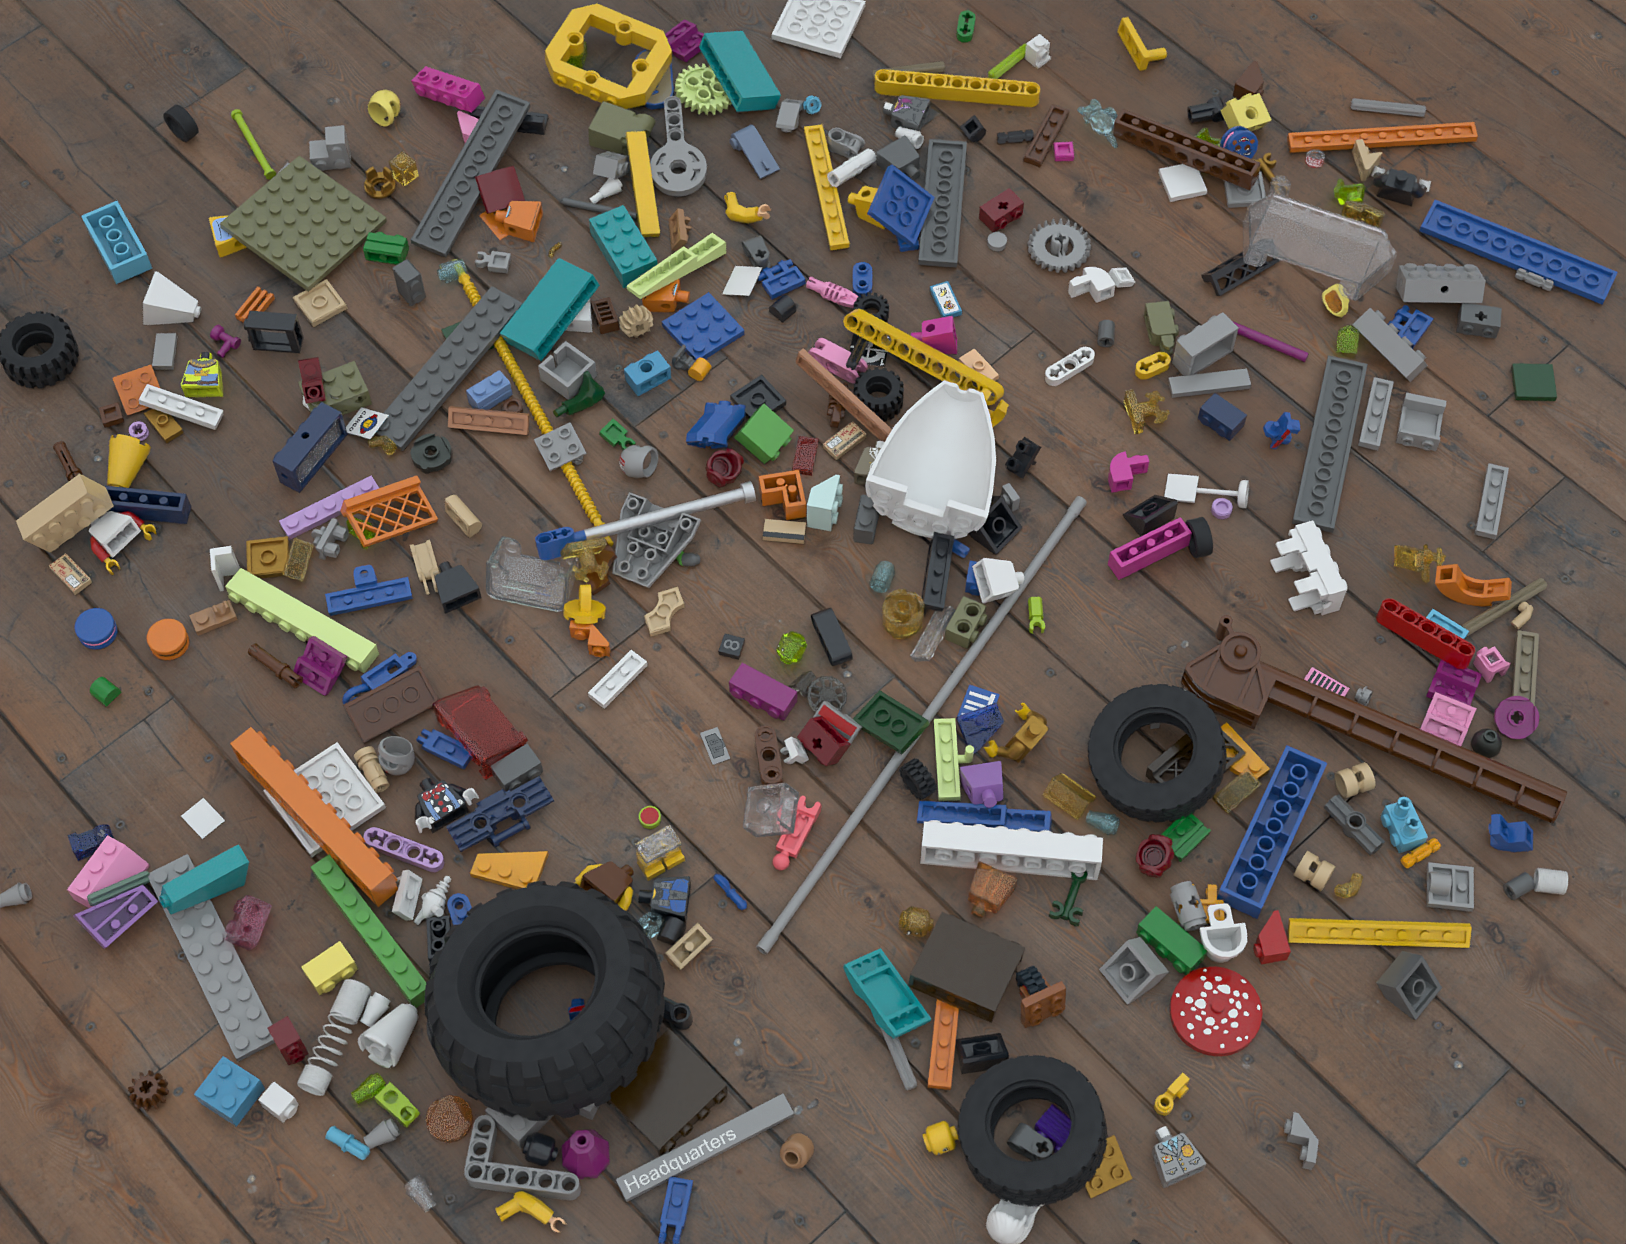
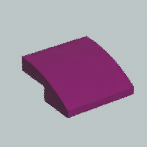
M684 19L665 34L672 49V54L684 62L689 61L701 51L699 46L704 33L698 31L696 24Z
M316 636L309 637L303 656L298 657L293 671L303 677V683L326 696L337 681L348 656Z
M1440 660L1426 697L1432 699L1435 692L1470 705L1482 674L1468 668L1457 669Z

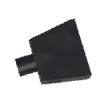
M446 561L438 566L441 573L434 577L445 614L482 598L479 586L462 565L452 568L450 562Z

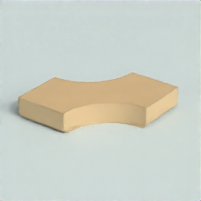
M678 587L658 592L659 600L657 606L653 611L644 616L651 637L671 631L670 621L672 616L678 610L684 608V602Z

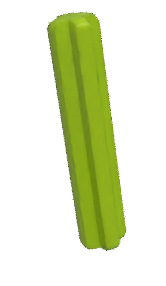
M1026 44L1021 45L988 72V77L998 79L1025 57Z

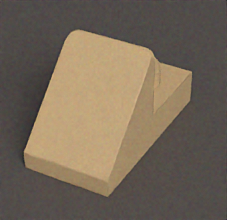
M1363 139L1355 140L1352 154L1363 182L1372 174L1374 167L1379 165L1382 152L1369 154V149L1367 146L1365 147Z

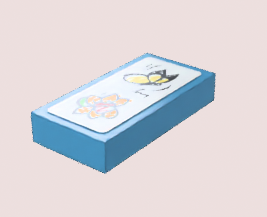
M948 281L930 286L931 295L942 318L962 315V310Z

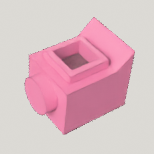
M1495 646L1490 649L1487 647L1480 649L1476 653L1477 656L1473 662L1487 683L1491 682L1494 675L1498 672L1501 676L1505 675L1511 664L1504 660Z

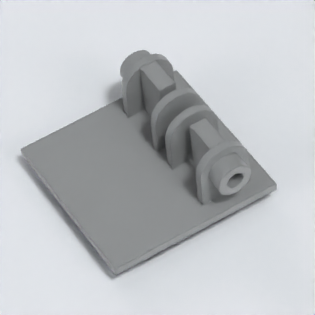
M571 423L534 439L550 471L571 461L579 465L583 462V455L587 454Z

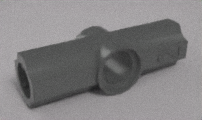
M1339 794L1332 797L1325 804L1324 809L1342 826L1343 833L1347 837L1353 838L1369 855L1376 853L1384 845L1385 841L1366 823L1365 816L1361 812L1354 811ZM1350 823H1356L1359 827H1353Z

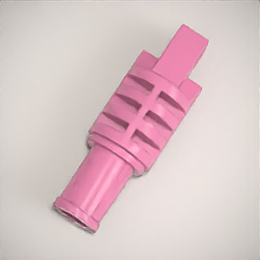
M810 277V281H807L806 288L820 293L822 298L854 309V303L858 296L848 289L833 284L830 281L824 283L813 277Z

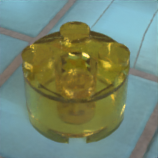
M897 589L890 592L882 605V624L884 629L895 639L907 638L917 634L922 629L924 622V602L922 598L915 592H908L907 589Z

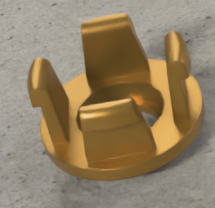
M374 167L366 170L364 189L370 197L381 199L390 196L394 192L396 182L392 176V171L388 167H384L383 172H376ZM378 183H384L381 186V191L374 190V186Z

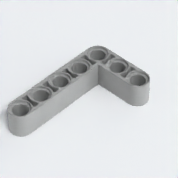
M481 1115L475 1120L464 1174L471 1187L509 1193L524 1191L533 1196L562 1200H574L580 1195L581 1186L575 1174L492 1163L497 1137L495 1122L488 1115ZM490 1125L491 1129L488 1132H480L482 1126ZM484 1147L487 1149L483 1155L478 1156L475 1154L479 1148ZM474 1171H482L479 1178H471V1174ZM503 1173L506 1175L502 1181H494V1177L497 1174ZM522 1176L529 1178L526 1184L520 1185L517 1183L518 1179ZM546 1179L552 1181V1184L547 1188L540 1186L541 1182ZM572 1182L576 1184L575 1188L571 1191L563 1189L567 1183Z

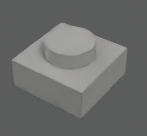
M1008 483L1002 486L1001 496L1011 511L1019 509L1020 497L1011 484Z

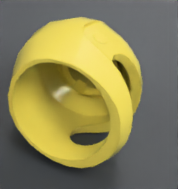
M377 91L369 101L368 112L376 123L384 127L389 126L394 122V117L400 112V100L392 91Z

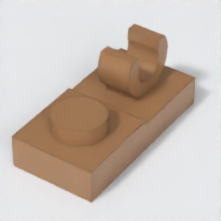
M679 208L669 218L671 250L678 251L683 245H686L688 241L687 233L691 229V226H687L691 219L684 217V210Z
M230 600L189 615L198 636L238 620Z

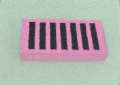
M1313 667L1304 678V680L1344 697L1350 689Z

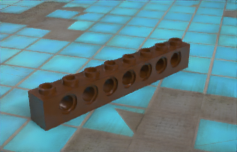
M1122 109L1114 121V137L1219 179L1251 190L1259 178L1260 162L1125 109Z

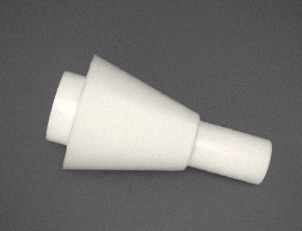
M608 178L599 192L589 200L591 203L596 204L603 198L622 192L621 187L623 185L618 178Z

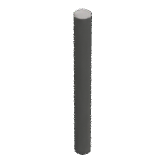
M565 197L562 203L566 206L600 213L615 209L614 207ZM628 211L631 218L637 220V212Z

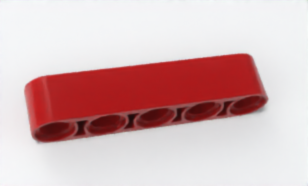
M1387 598L1383 600L1376 616L1378 623L1457 669H1466L1469 666L1475 653V647L1471 643L1394 599Z

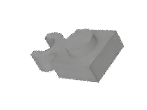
M482 251L477 253L478 259L483 260H475L476 267L484 268L488 266V271L508 273L511 253L492 251L491 255H487Z

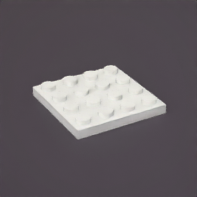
M788 0L772 32V39L841 58L865 8V1Z
M338 742L294 770L297 775L302 774L307 779L311 790L316 788L319 791L325 804L330 803L335 808L339 819L343 817L351 825V831L386 808L383 801ZM263 790L310 856L313 857L321 852L322 848L266 790Z

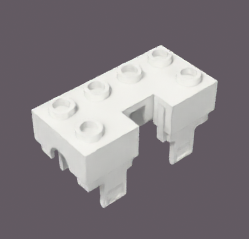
M1314 521L1296 525L1295 529L1289 530L1288 535L1292 536L1291 539L1275 543L1282 557L1270 560L1275 573L1293 569L1295 572L1307 570L1313 572L1307 578L1294 581L1300 595L1288 599L1293 611H1298L1311 607L1314 614L1321 613V615L1339 611L1347 591V583L1341 578L1338 565L1335 561L1333 562L1330 556L1329 546L1324 544L1321 530L1319 527H1316Z

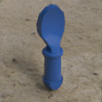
M715 874L713 879L725 891L726 896L740 910L746 909L747 902L739 896L734 888H730L729 881L724 876Z

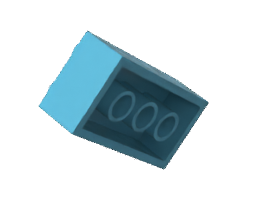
M118 201L81 216L90 237L116 284L152 269L148 255Z

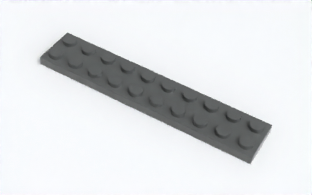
M497 89L495 90L412 236L411 244L445 258L447 257L481 196L475 177L495 171L531 107L530 102Z
M491 286L383 414L389 416L374 435L403 452L500 337V332L523 303Z
M1328 355L1292 524L1299 525L1314 521L1316 527H1319L1320 530L1333 533L1368 365L1366 363Z

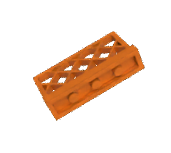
M417 475L343 500L340 511L343 517L348 518L364 548L438 521V517L420 487L421 481ZM417 493L420 503L408 500V497ZM393 501L403 503L401 510L389 505ZM405 505L416 508V514L412 515L404 512ZM372 508L384 509L383 517L371 513ZM419 510L427 512L430 518L423 519L417 517ZM387 511L399 515L397 522L385 518ZM359 513L367 517L365 522L362 523L355 520L353 515ZM401 516L413 520L412 524L406 526L399 523ZM369 517L380 521L378 528L367 525ZM382 523L394 526V530L391 532L381 530ZM364 529L376 533L375 537L366 540L363 534Z

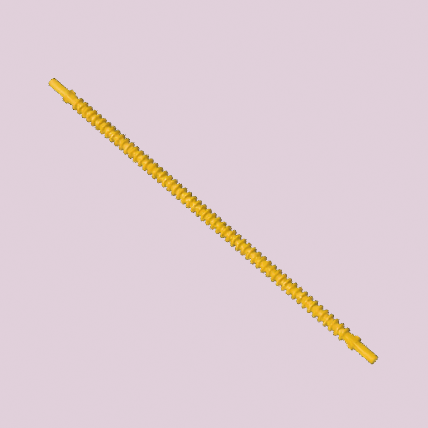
M454 261L452 265L459 276L458 280L463 285V290L474 307L481 299V296L474 283L470 281L469 274L465 273L460 262ZM500 335L494 343L499 356L502 357L501 359L504 361V365L509 374H511V378H513L515 385L518 387L527 407L530 408L529 410L534 420L537 421L536 423L541 433L546 434L553 431V427L550 426L548 418L545 417L546 414L543 413L541 405L538 404L539 402L536 400L534 392L531 391L532 389L529 387L527 379L524 378L513 354L508 349L506 341ZM572 462L560 466L563 469V473L566 474L565 477L568 478L570 486L573 487L575 495L578 496L580 504L583 505L582 508L588 514L587 517L590 519V522L595 527L605 524L602 522V516L596 510L597 507L594 505V502L591 501L592 498L586 492L587 489L584 487L577 471L574 470L575 467L572 465ZM610 536L602 538L603 541L606 539L611 547L614 545Z

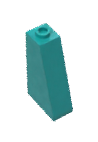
M236 845L162 885L161 895L159 896L162 907L167 908L170 915L244 886L249 861L241 847Z

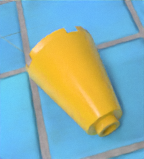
M117 434V437L114 438V435H111L109 440L107 486L129 488L150 453V445L145 443V446L139 444L140 439Z

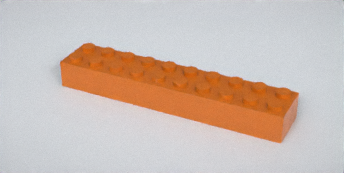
M250 727L231 742L230 745L239 763L327 855L330 854L336 864L377 907L398 891L396 884L398 880L393 874V868L387 862L382 863L378 859L380 856L373 847L367 848L364 844V838L358 832L354 834L350 830L351 825L345 818L339 819L335 808L330 803L325 804L322 801L323 797L316 788L311 790L307 779L302 774L297 775L294 772L295 768L289 760L283 761L279 750L274 745L270 747L266 743L268 740L261 731L256 733Z

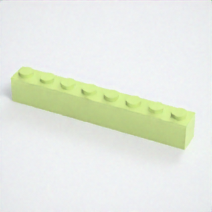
M242 568L238 570L225 586L229 599L234 603L238 604L240 602L250 612H257L266 621L277 623L285 632L291 631L303 642L308 641L309 637L316 636L348 656L345 663L354 671L359 670L365 673L379 655L375 643Z

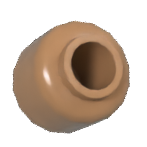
M800 1133L789 1136L780 1149L782 1161L794 1169L804 1167L814 1153V1145L810 1138Z

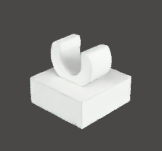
M793 737L784 740L786 747H783L780 752L784 755L789 753V757L784 760L785 763L793 764L797 761L803 764L809 760L800 740Z

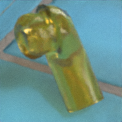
M386 435L368 439L370 448L381 446L388 455H392L397 449L395 442Z

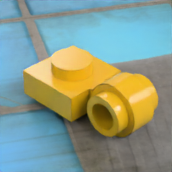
M1182 1073L1163 1095H1159L1156 1098L1154 1109L1158 1114L1168 1115L1171 1113L1174 1106L1173 1100L1176 1097L1181 1099L1189 1090L1187 1085L1190 1078Z

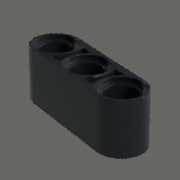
M830 607L811 614L813 627L831 666L853 660L850 646L832 608Z

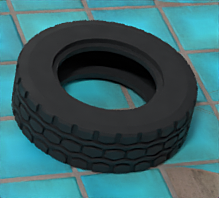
M1168 684L1142 685L1139 688L1135 687L1127 690L1125 693H1121L1112 702H1109L1094 721V726H1092L1089 735L1090 740H1088L1087 750L1091 772L1105 799L1118 811H1123L1125 815L1131 818L1136 817L1138 820L1146 822L1181 819L1180 817H1186L1194 813L1196 809L1199 810L1204 806L1207 800L1211 799L1215 794L1216 788L1220 786L1227 763L1223 732L1212 709H1209V706L1201 698L1198 699L1197 695L1192 692L1185 691L1183 688L1174 685L1169 686ZM1154 723L1174 725L1183 730L1193 742V755L1186 769L1174 779L1163 783H1146L1132 777L1124 769L1121 761L1122 751L1128 738L1138 729Z
M1024 1055L1013 1059L1010 1058L1001 1061L998 1065L995 1064L986 1070L987 1072L982 1073L965 1094L966 1098L962 1101L960 1107L961 1114H958L957 1125L962 1152L970 1171H972V1175L979 1184H982L983 1188L991 1194H995L997 1198L1021 1206H1040L1057 1203L1059 1200L1063 1201L1073 1196V1193H1077L1086 1186L1087 1181L1090 1182L1096 1174V1169H1099L1107 1146V1126L1104 1111L1097 1091L1091 1082H1088V1078L1080 1071H1076V1068L1070 1064L1042 1055ZM1042 1099L1058 1105L1070 1117L1071 1129L1066 1142L1055 1154L1043 1160L1026 1162L1009 1157L997 1147L994 1141L995 1129L999 1119L1011 1106L1021 1101Z

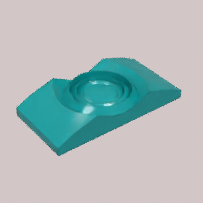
M881 948L844 964V971L855 994L866 1002L876 1024L893 1039L931 1021L929 1014Z

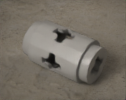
M1191 881L1172 886L1170 888L1172 892L1170 897L1181 927H1184L1185 931L1188 932L1205 926L1207 924V916L1196 886L1192 885ZM1196 900L1199 902V904H1197L1198 908H1195L1194 904L1197 903ZM1182 904V907H1183V908H1182V909L1180 910V912H1179V911H1178V909L1180 908L1179 905Z

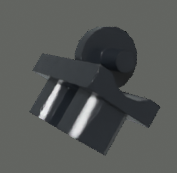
M1023 437L1022 440L1018 441L1014 455L1008 458L1005 463L1006 469L1023 479L1030 466H1035L1037 463L1034 459L1039 453L1041 446L1029 438Z

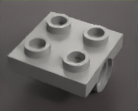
M1429 862L1427 864V907L1472 912L1474 909V867Z

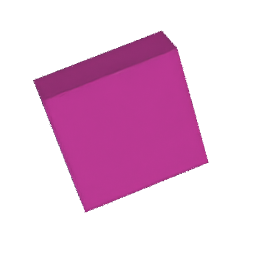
M1054 142L1055 161H1074L1073 142Z

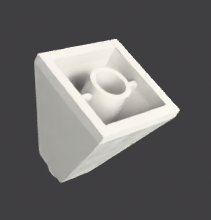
M155 272L143 301V324L193 322L195 317L199 318L201 307L198 306V300L159 272Z

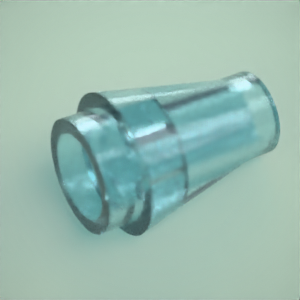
M1090 810L1086 817V823L1091 824L1107 835H1115L1120 824V818L1116 817L1115 814Z

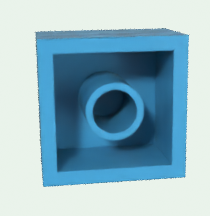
M223 1056L194 1095L200 1104L237 1127L265 1090V1087L260 1079Z

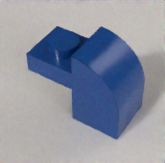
M1501 814L1491 815V823H1489L1488 829L1491 836L1490 845L1493 848L1509 852L1533 851V830L1526 821L1508 823Z

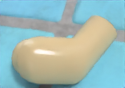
M1522 602L1518 606V610L1521 613L1511 621V624L1517 630L1531 618L1533 607L1527 602Z

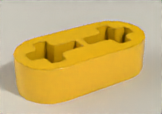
M1157 352L1141 359L1136 364L1135 375L1140 379L1146 380L1165 372L1170 366V356L1165 352Z

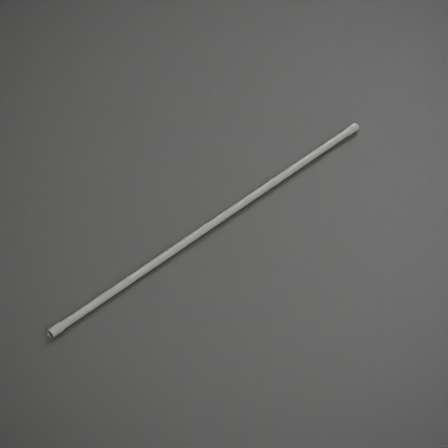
M1080 496L1075 498L1067 509V513L1023 573V584H1019V589L1005 598L922 716L929 723L1071 523L1087 504L1084 498ZM920 736L902 755L896 751L772 927L757 944L756 948L758 951L765 955L768 954L778 940L780 933Z

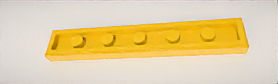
M645 131L626 132L639 231L643 237H659L660 228Z

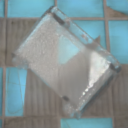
M502 536L486 562L487 594L498 600L555 612L563 611L564 604L569 601L580 568L582 552L576 551L562 556L560 562L542 560L538 557L521 554L522 548L516 539Z

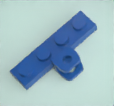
M371 565L360 566L354 569L356 588L325 594L330 616L413 599L408 577L378 583Z

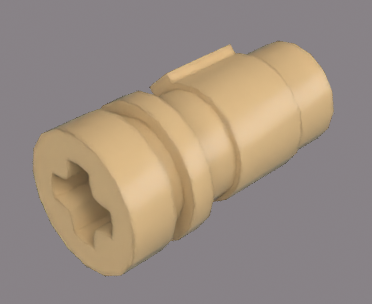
M368 746L357 751L354 754V759L359 769L363 770L367 782L376 793L386 790L389 787V783L379 764L374 748Z

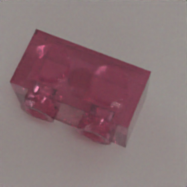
M246 895L241 900L238 899L233 908V912H235L234 918L228 922L225 929L227 933L225 940L249 951L256 947L272 905L250 895Z

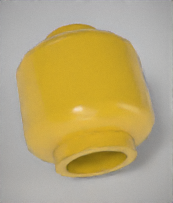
M941 1121L928 1126L926 1133L923 1134L928 1152L932 1151L935 1155H941L956 1148L955 1140L959 1139L955 1126L950 1127L947 1121Z

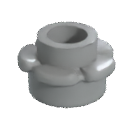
M1367 686L1363 689L1359 688L1354 700L1367 706L1373 691L1369 690Z

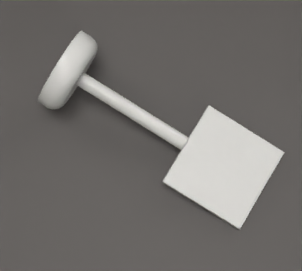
M1168 474L1164 497L1176 499L1177 502L1195 503L1196 493L1238 496V507L1245 509L1247 507L1249 480H1242L1238 491L1197 488L1199 476Z

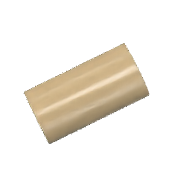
M457 495L445 498V512L469 538L478 533L482 523Z
M697 923L664 956L676 970L680 971L713 939Z

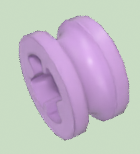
M134 422L129 427L131 437L140 439V441L145 440L149 435V431L143 422ZM137 429H138L139 431H140V429H142V431H143L141 434L138 432V434L136 435V433H135V431H136Z

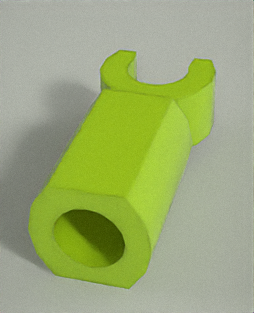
M1030 597L1028 599L1029 632L1033 633L1034 626H1039L1041 633H1044L1045 623L1043 621L1042 598Z

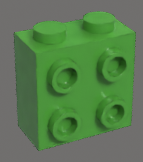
M763 404L753 413L734 438L765 464L769 460L774 461L781 453L779 451L780 447H785L791 441L790 435L794 430L769 407Z

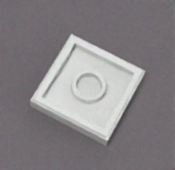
M1184 164L1159 169L1158 174L1170 202L1207 194V188L1199 170Z

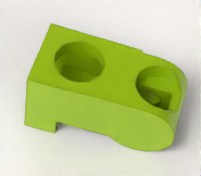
M391 1082L375 1096L376 1103L388 1111L406 1128L420 1115V1112L409 1102V1099Z

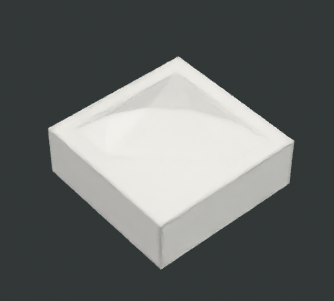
M1112 268L1109 271V275L1117 288L1132 287L1135 281L1127 268Z

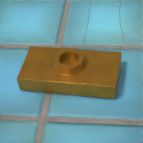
M150 409L144 413L146 419L166 444L184 433L170 414L155 409Z

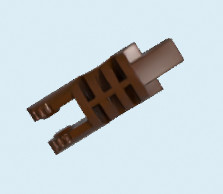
M844 382L843 385L848 389V382ZM829 394L827 415L831 416L830 427L838 428L840 418H845L846 409Z

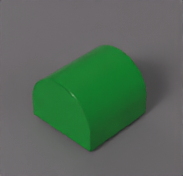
M99 677L90 687V694L105 707L122 693L117 686L105 677Z

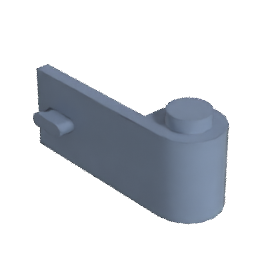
M749 125L731 134L730 144L732 148L738 151L743 150L759 179H763L780 170L753 125Z

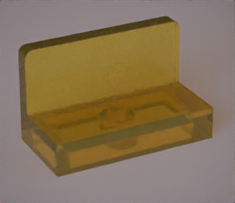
M1063 773L1054 776L1042 796L1077 820L1082 817L1088 805L1096 799L1095 795Z

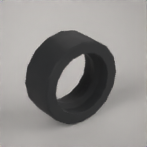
M175 104L163 114L169 129L183 142H188L199 133L198 126L193 117L180 105Z
M1198 517L1187 520L1185 524L1192 532L1188 546L1191 555L1194 558L1211 555L1213 553V539L1206 519Z

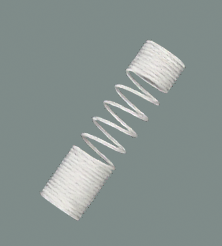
M352 979L344 980L328 1015V1020L331 1024L323 1026V1031L327 1035L318 1037V1041L322 1046L313 1048V1052L317 1057L308 1058L309 1064L305 1065L297 1082L301 1089L318 1096L325 1094L333 1076L325 1069L312 1065L310 1059H319L332 1066H338L337 1063L319 1056L315 1049L324 1048L334 1054L343 1055L342 1052L325 1046L320 1041V1038L329 1037L341 1044H348L341 1038L331 1036L325 1030V1027L333 1026L343 1032L352 1034L353 1032L348 1028L333 1023L330 1016L347 1024H357L371 993L368 986Z

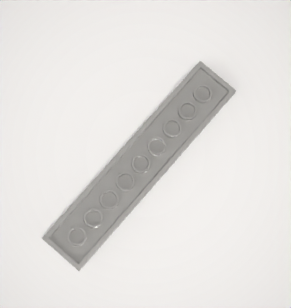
M188 854L149 873V881L158 899L161 895L162 885L195 868ZM211 899L170 915L167 908H163L236 1060L239 1062L274 1044L275 1041L267 1029L273 1024Z

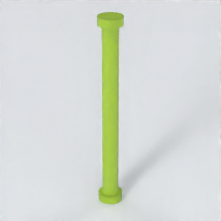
M233 110L231 117L233 120H236L264 170L265 178L268 180L276 176L275 170L271 169L246 125L241 110Z

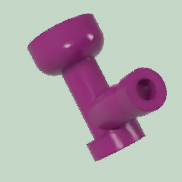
M220 325L214 326L210 333L211 339L225 341L221 349L216 353L220 358H223L230 348L237 349L241 344L240 338L228 335Z

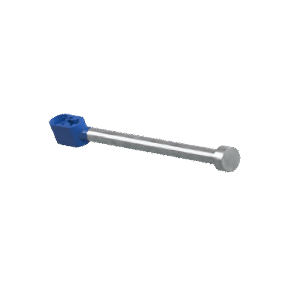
M749 481L741 483L740 488L577 532H574L571 527H562L543 532L535 537L538 555L542 560L566 556L576 552L577 544L678 518L682 512L689 515L742 500L745 503L756 501V495L752 482Z

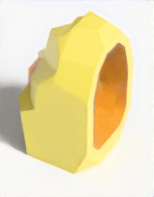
M1335 284L1322 293V300L1327 310L1333 315L1342 318L1348 312V294L1342 284Z

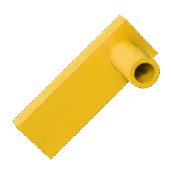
M1129 17L1121 19L1117 32L1139 71L1146 70L1149 61L1161 60L1167 57L1165 48L1147 50Z

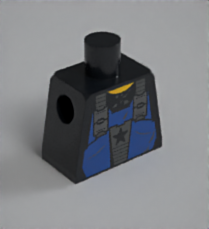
M690 876L654 879L652 890H639L638 903L650 904L651 916L665 919L666 916L680 919L686 924L691 890Z

